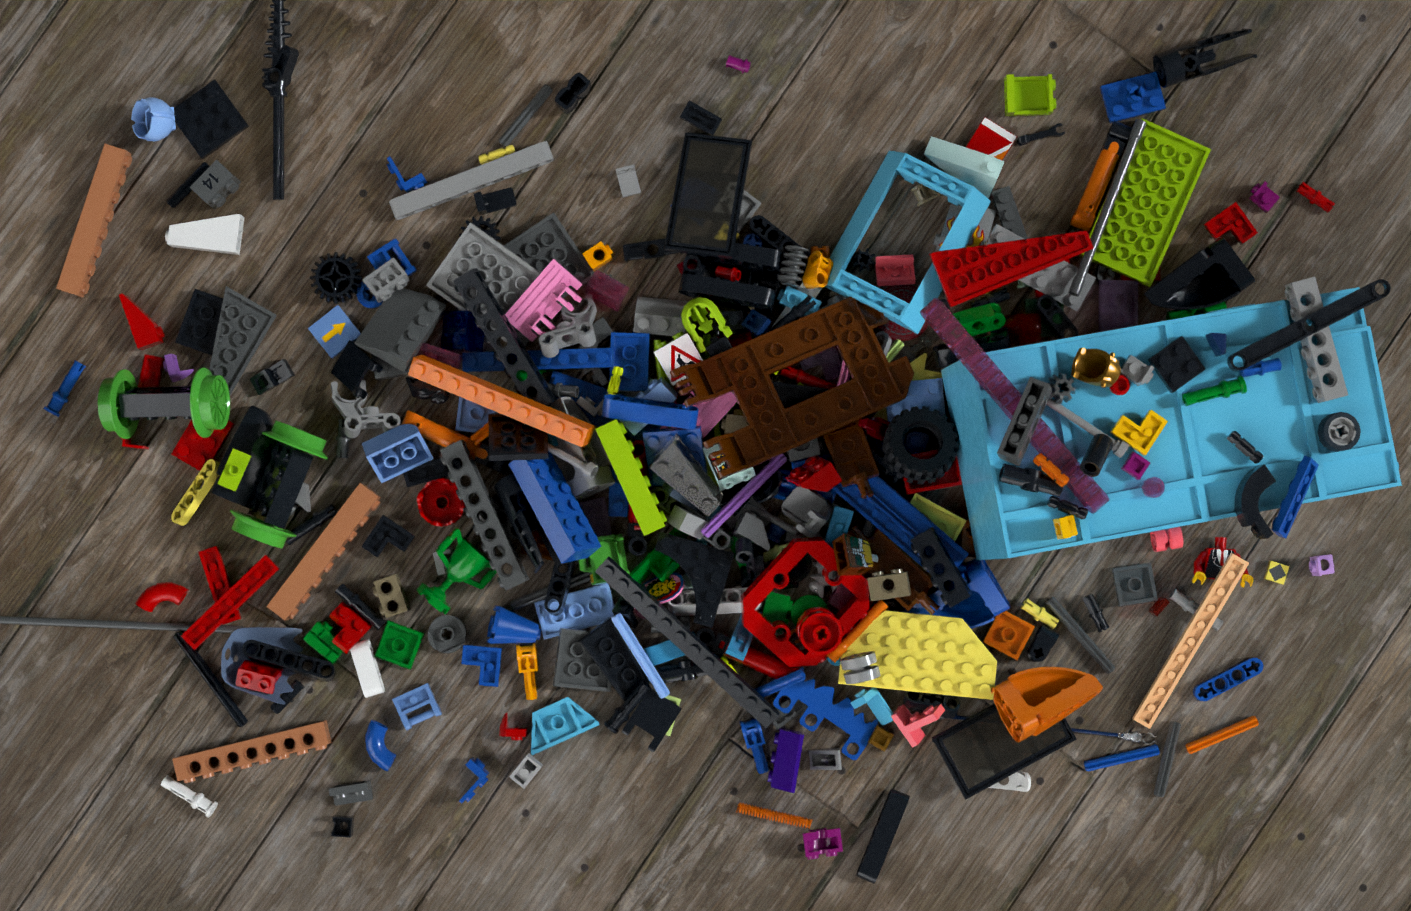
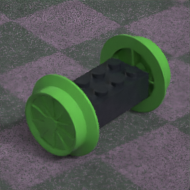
M200 368L196 371L191 386L138 387L132 373L122 369L114 377L105 378L101 383L98 393V413L104 429L109 432H116L122 439H129L134 435L140 417H147V420H156L159 417L172 420L177 419V416H184V419H192L198 435L207 438L211 436L214 430H222L227 425L230 415V393L224 377L212 375L211 371L207 368Z
M276 420L271 431L262 432L263 435L280 442H277L276 446L272 449L271 459L264 469V476L257 486V493L254 500L250 503L249 512L246 514L230 509V512L235 517L232 530L259 542L283 549L287 538L297 536L295 533L284 528L314 457L305 452L327 460L328 457L323 452L327 440Z

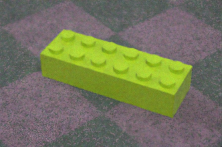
M616 419L596 428L595 430L643 535L645 536L665 527L664 522L667 521L663 510L658 511L656 505L659 504L655 493L651 494L648 489L651 484L647 475L642 476L640 469H643L639 458H634L632 454L635 449L631 440L626 441L624 434L627 431L623 423H618Z

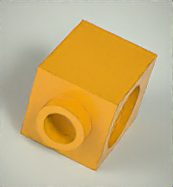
M602 241L582 253L593 272L613 260L611 256L613 251L608 244L604 245ZM597 251H602L604 258L596 260L594 254Z

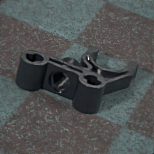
M739 538L735 542L736 560L739 563H746V566L740 572L741 586L746 588L768 566L765 565L763 554H754L753 543L749 538ZM776 574L773 580L779 582L782 579ZM799 582L788 583V585L781 590L789 588H798Z

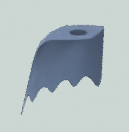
M249 627L233 631L222 649L221 674L223 680L238 690L275 703L285 704V701L280 698V694L294 690L287 683V678L295 674L293 672L282 669V675L275 683L272 695L236 686L238 668L245 660H249L244 655L242 647L247 640H256L300 653L303 651V648L295 643L293 639L297 634L302 633L303 630L299 628ZM250 646L247 653L254 654L257 651V647ZM229 648L230 657L228 660H226L225 653L226 650ZM274 651L268 652L266 659H273L276 653ZM235 655L238 656L237 662H234ZM287 657L284 660L286 665L293 663L292 657Z

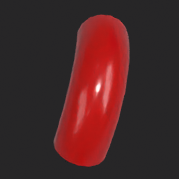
M173 582L157 583L148 587L138 597L135 604L148 612H153L154 608L163 601H170L179 606L189 589Z

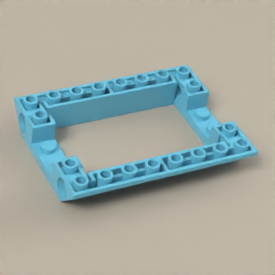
M889 151L830 256V259L833 261V267L825 287L845 298L852 297L883 313L890 321L919 334L943 290L933 263L929 267L910 304L846 272L847 265L894 183L897 174L912 184L918 182L948 197V202L956 206H962L939 251L966 248L991 201L975 187L907 153Z

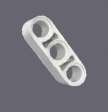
M366 639L357 642L350 651L365 698L384 693V684L370 640Z

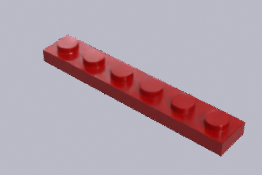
M265 555L191 625L181 637L196 650L280 568Z

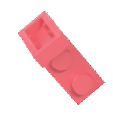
M903 704L894 711L891 718L909 744L915 747L925 737L921 727L937 721L945 709L941 704L935 707L931 705L922 713L915 712L911 715Z

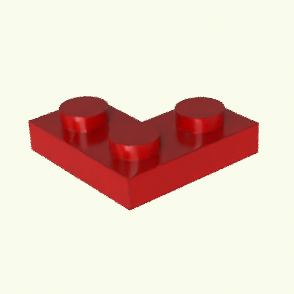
M1237 202L1203 224L1214 240L1228 230H1231L1240 245L1258 233Z
M344 602L329 616L343 628L333 638L332 643L346 654L372 627Z

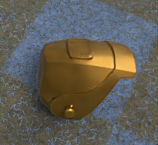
M1079 348L1073 361L1071 376L1082 382L1101 386L1102 388L1112 387L1120 376L1121 367L1119 360L1115 358V353L1113 352L1109 354L1100 349Z

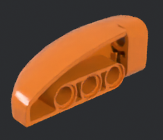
M1038 667L1010 675L1007 680L993 687L991 692H994L993 700L1005 727L1012 738L1019 743L1031 735H1039L1098 695L1103 686L1095 676L1082 671L1063 667Z

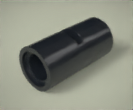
M1105 434L1094 435L1080 464V470L1085 475L1096 477L1100 474L1113 445V441L1109 436Z

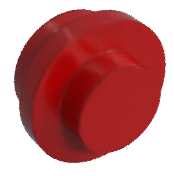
M1120 375L1118 380L1109 389L1115 395H1124L1130 388V382L1127 377Z

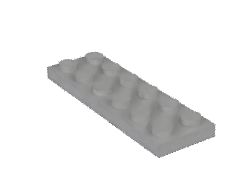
M995 224L984 245L1022 240L1024 238ZM1066 261L1023 277L1019 281L1045 295L1052 296L1058 302L1078 311L1096 277L1087 273L1079 297L1068 293L1078 268Z

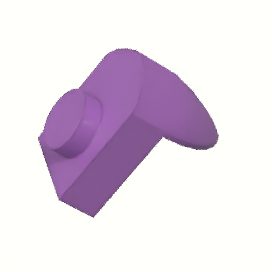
M164 355L165 361H163L165 371L169 373L172 382L180 381L194 371V369L180 371L176 355Z

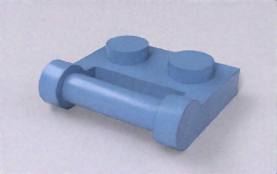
M428 683L392 699L406 730L435 715L436 717L442 715ZM430 703L432 709L410 719L407 717V713Z

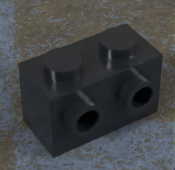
M743 310L721 312L726 321L725 326L730 327L733 332L732 335H740L741 332H744V327L741 325L744 321ZM708 312L706 317L708 320L713 321V330L706 334H711V337L715 335L722 336L721 333L723 331L719 330L715 318H710V312Z

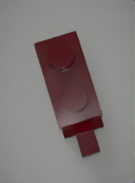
M879 417L861 418L858 426L867 429L869 436L883 442L890 422Z

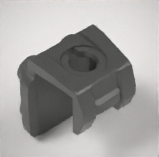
M799 486L795 487L782 503V512L798 523L795 528L809 538L814 537L829 520L833 510L822 495L812 489Z

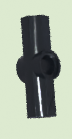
M1003 464L999 473V481L1019 486L1020 489L1026 491L1042 492L1060 497L1063 491V487H1060L1055 482V479L1052 480L1048 475L1043 474L1039 470L1023 469Z
M691 659L680 661L678 664L658 667L659 675L664 683L678 680H693L699 676L707 675Z

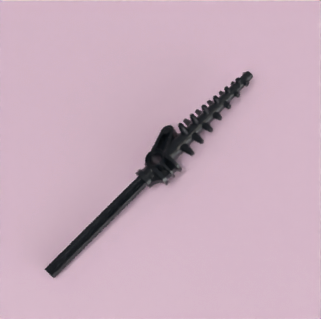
M272 0L274 4L270 5V8H274V11H271L273 16L268 17V19L273 21V23H270L272 28L267 29V33H273V35H269L271 40L266 41L265 45L273 47H268L267 49L270 52L265 53L263 56L264 58H272V67L262 69V72H264L262 87L269 91L270 97H273V200H284V98L288 95L285 89L291 83V76L299 56V51L296 48L285 44V39L292 37L291 33L285 32V26L290 25V21L284 20V14L289 13V10L284 8V1L287 0Z

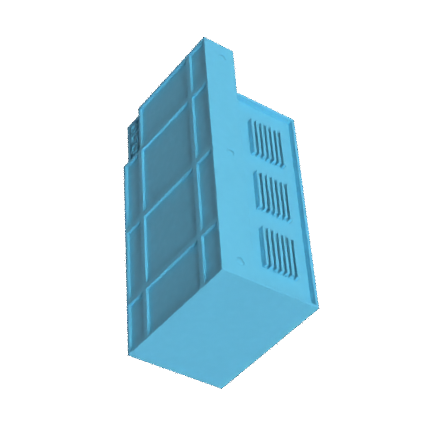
M1360 288L1320 294L1323 307ZM1301 297L1302 305L1306 306V299ZM1288 300L1257 305H1243L1206 312V314L978 353L969 355L942 369L941 374L950 422L954 424V432H957L959 436L957 441L959 443L957 459L976 560L1013 558L1237 516L1235 512L1236 490L1243 477L1257 465L1265 464L1276 480L1275 483L1262 492L1258 502L1259 512L1280 508L1282 500L1286 497L1289 491V484L1294 479L1297 473V466L1304 456L1311 457L1319 466L1302 504L1402 486L1371 327L1367 326L1364 308L1329 325L1348 395L1321 403L1317 402L1312 393L1313 384L1307 375L1308 366L1306 360L1303 359L1301 354V341L1262 360L1279 358L1282 365L1280 371L1264 373L1263 376L1257 374L1243 377L1247 387L1245 394L1237 393L1230 395L1229 398L1219 397L1185 406L1182 400L1183 393L1215 386L1222 380L1230 381L1241 376L1239 371H1233L1228 367V357L1295 322L1290 315L1291 306ZM1307 319V324L1311 326L1312 321ZM1209 333L1226 334V353L1221 356H1215L1205 335ZM1180 336L1184 337L1205 367L1203 372L1173 393H1170L1154 369L1152 371L1154 375L1148 384L1145 383L1137 386L1129 380L1130 388L1124 395H1115L1110 391L1109 387L1102 388L1101 386L1091 385L1071 376L1073 361L1079 348L1100 349L1109 354L1113 352L1115 353V358L1119 360L1120 367H1122L1129 355L1134 356L1149 366L1151 364L1147 359ZM1312 336V343L1317 345V338ZM1318 355L1317 361L1322 365L1323 359ZM1235 356L1233 364L1240 368L1243 364L1242 358ZM1059 373L1066 374L1067 380L1071 377L1074 380L1071 386L1076 388L1075 394L1070 393L1072 399L1067 403L1063 400L1061 405L1114 440L1118 438L1111 434L1110 431L1121 415L1139 425L1147 412L1153 410L1168 421L1146 455L1143 456L1130 446L1121 458L1113 454L1114 451L1110 450L1100 474L1096 477L1087 476L1080 470V464L1094 436L1047 405L1044 408L1020 466L1000 459L997 451L1030 377L1045 383H1050L1049 377L1053 374L1057 377ZM1324 375L1323 382L1327 385L1329 380L1328 377ZM1060 384L1058 385V387L1060 388L1059 392H1062V385ZM1344 412L1354 416L1358 421L1361 429L1360 439L1351 449L1339 452L1330 451L1319 441L1318 426L1327 415ZM1340 428L1336 429V431H1338V433L1341 435L1342 430ZM1232 431H1237L1241 438H1245L1256 448V451L1263 454L1264 457L1259 463L1255 464L1252 462L1249 456L1244 455L1235 447L1234 443L1232 444L1227 440L1228 435ZM1132 451L1150 462L1140 480L1135 479L1121 469ZM1042 453L1047 458V461L1050 460L1062 471L1061 474L1064 473L1068 476L1070 480L1063 487V491L1058 498L1076 504L1078 507L1088 509L1085 519H1080L1073 515L1078 534L1070 538L1057 539L1053 519L1069 516V514L1047 505L1050 496L1053 495L1020 489L1019 486L999 481V473L1003 464L1042 471V467H1038L1033 462L1034 458Z

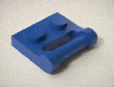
M393 239L367 256L376 270L391 259L387 252L392 249L405 268L408 277L417 272L415 266L411 265L399 247L400 243L397 239Z

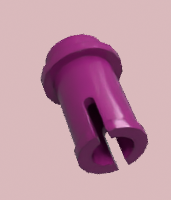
M731 55L728 56L726 67L742 71L743 74L744 72H749L751 65L748 59L742 60Z

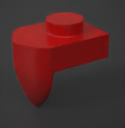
M505 713L500 724L499 736L511 737V740H522L523 737L527 736V728L508 727V713Z

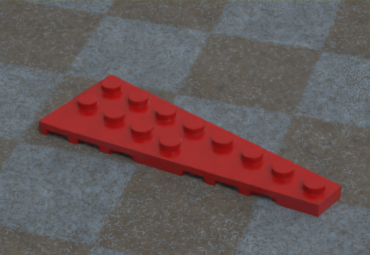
M1086 230L932 252L929 255L950 307H953L1094 249Z

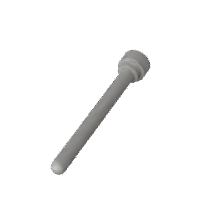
M1048 399L1047 406L1093 436L1105 434L1063 405L1054 403L1055 400ZM1111 438L1113 441L1111 450L1114 451L1113 454L1121 458L1127 451L1129 444L1123 440Z
M548 443V452L581 469L585 477L593 479L599 469L598 465L592 462L584 463Z

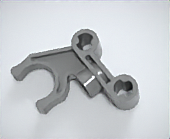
M592 294L585 296L588 307L580 313H571L567 311L563 304L559 303L563 306L560 311L564 322L559 323L556 326V330L540 335L539 344L543 356L547 358L555 357L559 353V349L578 343L583 347H591L596 343L592 324L597 309Z
M362 380L359 384V387H361L365 391L366 381ZM335 381L331 383L332 402L345 419L343 431L347 437L356 438L363 429L382 428L383 432H387L400 426L401 420L397 414H379V408L375 406L361 408L366 402L367 396L365 399L359 397L354 400H345L338 394V383ZM350 425H354L355 429L350 428Z

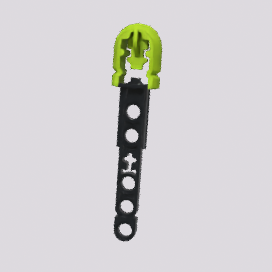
M698 297L690 300L684 306L681 313L682 323L692 341L697 342L696 348L699 353L707 351L710 357H713L733 348L728 340V337L733 332L729 326H725L726 321L711 300ZM705 307L710 310V318H715L719 325V330L724 333V336L718 338L716 335L710 338L711 343L706 347L703 343V338L695 330L696 324L691 323L689 319L691 316L693 321H698L700 325L698 329L704 331L705 334L713 330V321L707 319L706 315L708 312Z

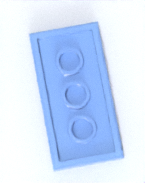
M608 583L568 593L564 611L558 616L551 615L545 609V600L534 603L544 640L559 636L560 628L581 630L600 625L609 617L612 618L614 616L612 610L615 606ZM552 602L550 610H556L559 607V602Z

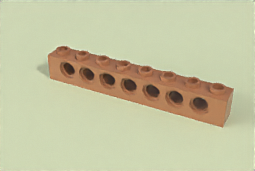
M327 720L179 756L173 758L172 761L177 782L184 780V783L196 781L195 777L203 776V779L215 776L214 772L221 771L222 774L233 772V768L238 766L241 769L252 767V763L258 761L259 765L271 762L270 758L274 757L282 760L289 758L291 753L296 752L297 755L309 753L308 749L315 748L316 751L326 749L327 744L332 743ZM307 733L311 734L314 738L312 744L305 741ZM288 738L294 740L295 745L293 748H289L286 745ZM269 743H273L276 746L274 753L268 751L267 746ZM251 747L257 751L255 758L249 755ZM231 752H235L238 755L237 762H233L230 759ZM212 757L218 758V767L212 765ZM194 761L200 764L199 771L193 769Z

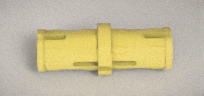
M1028 598L1022 603L1024 605L1020 607L1032 615L1034 620L1042 622L1052 630L1056 627V623L1059 622V619L1046 612L1044 607L1040 608Z

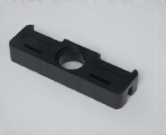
M674 237L673 242L682 243L681 237ZM665 239L623 245L624 259L627 263L628 260L643 259V257L645 260L664 257L663 254L670 255L678 252L665 251ZM652 244L658 247V253L655 255H651L647 251L648 247Z

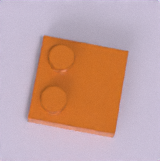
M1005 611L996 616L983 643L1018 660L1035 626Z

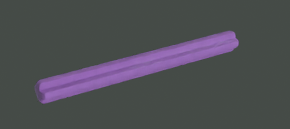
M781 454L774 457L701 529V533L707 538L710 537L786 462L787 458L785 455Z

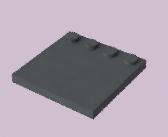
M554 212L504 245L540 272L555 259L582 283V286L596 277ZM571 285L569 286L573 291L576 290ZM565 291L561 296L565 298L569 294Z

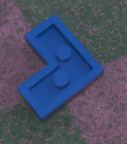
M463 645L461 664L480 666L479 685L499 687L502 648Z

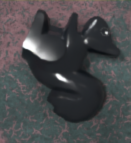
M406 377L413 397L422 400L431 399V402L436 404H443L449 399L450 392L421 380H412Z

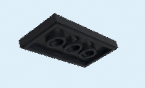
M610 617L579 640L624 702L641 681H645L647 684L650 683Z

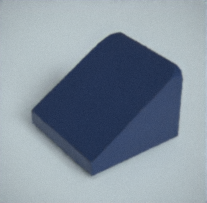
M1209 333L1205 335L1215 356H1221L1226 353V334Z

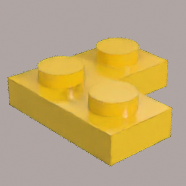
M1153 410L1147 412L1139 425L1121 415L1110 433L1128 443L1130 447L1144 456L1148 453L1168 421Z

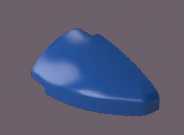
M976 558L966 564L961 563L958 566L959 572L972 592L969 598L950 608L948 604L945 605L940 597L942 593L938 587L932 586L927 594L940 606L936 610L930 605L935 611L933 615L962 618L971 629L992 622L994 616L996 617L1011 608L986 561L976 560ZM946 580V588L953 590L955 588L954 582ZM916 603L909 611L902 605L899 607L900 612L930 615L920 603Z

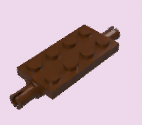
M859 420L824 435L823 438L834 467L842 479V482H840L842 488L857 484L861 498L867 499V495L868 498L874 495L868 479L879 476V471L862 427L858 426Z
M855 525L852 530L857 536L851 530L848 532L851 536L867 541L870 544L871 554L878 556V563L867 571L871 576L873 572L883 571V574H889L892 569L898 568L908 571L911 595L895 598L907 611L916 603H920L930 615L935 613L930 605L936 610L939 609L940 606L927 595L928 590L933 586L930 578L880 530L872 537H867ZM886 579L884 586L887 589H893L894 582L891 579Z

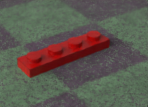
M218 546L198 552L214 603L231 588ZM239 609L222 625L242 619Z

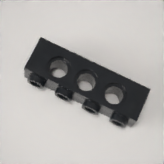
M934 527L911 539L912 544L910 546L915 554L920 555L922 559L920 563L925 571L930 572L932 576L930 580L935 588L938 587L942 593L940 597L945 605L948 604L951 608L972 595L971 590ZM927 546L934 548V556L926 554L925 548ZM936 563L944 565L945 571L943 573L936 571ZM946 580L954 582L955 588L953 590L946 588Z

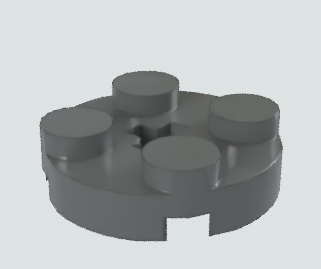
M442 615L432 621L427 634L428 641L439 652L453 653L459 650L465 643L467 630L464 623L456 616ZM446 628L448 631H452L451 639L449 640L447 637L443 638L442 636Z

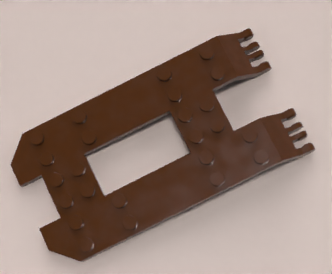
M848 297L706 360L684 365L670 371L672 378H676L681 374H685L687 378L678 381L675 384L677 388L690 384V386L679 391L681 396L691 391L695 395V397L684 401L686 408L733 392L747 421L748 426L703 442L705 449H709L717 444L720 448L719 451L709 454L710 459L723 455L722 458L712 462L713 466L717 467L726 462L729 467L718 471L719 479L745 471L904 400L913 379L914 371L906 356L889 363L873 329L887 324L889 319L874 308L852 297ZM837 346L852 380L784 409L769 375Z

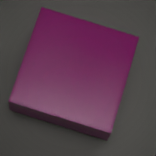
M1132 451L1121 469L1135 479L1140 480L1150 462Z

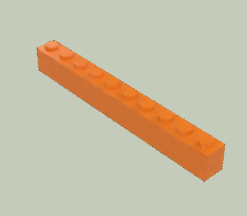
M425 355L413 357L408 375L577 446L584 447L590 443L595 425Z

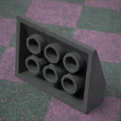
M405 288L396 290L389 299L383 301L355 341V345L405 373L412 363L413 357L419 353L444 316L446 305L430 295Z

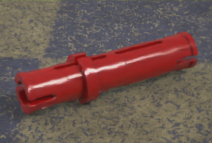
M790 366L782 369L779 374L794 380L797 384L801 382L807 386L828 389L837 386L805 373L803 369L798 370Z

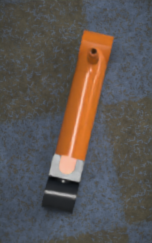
M1115 120L1113 121L1070 225L1084 231L1087 230V232L1090 230L1132 127Z
M407 410L401 425H415L424 439L442 447H447L459 440H464L474 461L505 474L511 461H489V446L483 443L474 445L469 437Z

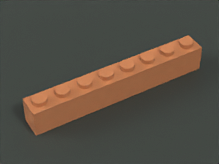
M104 144L56 289L82 298L88 293L90 277L94 275L96 270V259L100 257L102 252V241L106 239L108 234V223L112 221L114 216V205L118 203L120 198V187L124 185L126 180V169L130 167L132 162L131 153L127 150Z
M359 483L267 607L283 620L293 619L299 612L297 608L300 604H305L310 598L311 594L309 592L312 588L316 589L322 582L321 576L324 572L328 573L334 566L332 562L336 556L339 558L346 550L344 548L348 541L352 542L356 537L357 532L355 531L358 527H363L369 519L367 515L370 511H375L381 503L379 501L381 497L363 483Z

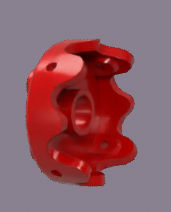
M444 478L431 480L418 493L417 505L419 513L431 525L450 526L456 523L464 514L466 505L457 496L456 490L458 488L455 482L452 483L451 480ZM440 497L447 499L448 504L445 508H439L437 505Z

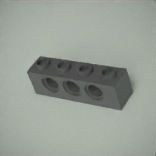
M1032 377L1029 378L997 451L1000 459L1020 466L1051 395L1052 389L1050 384Z

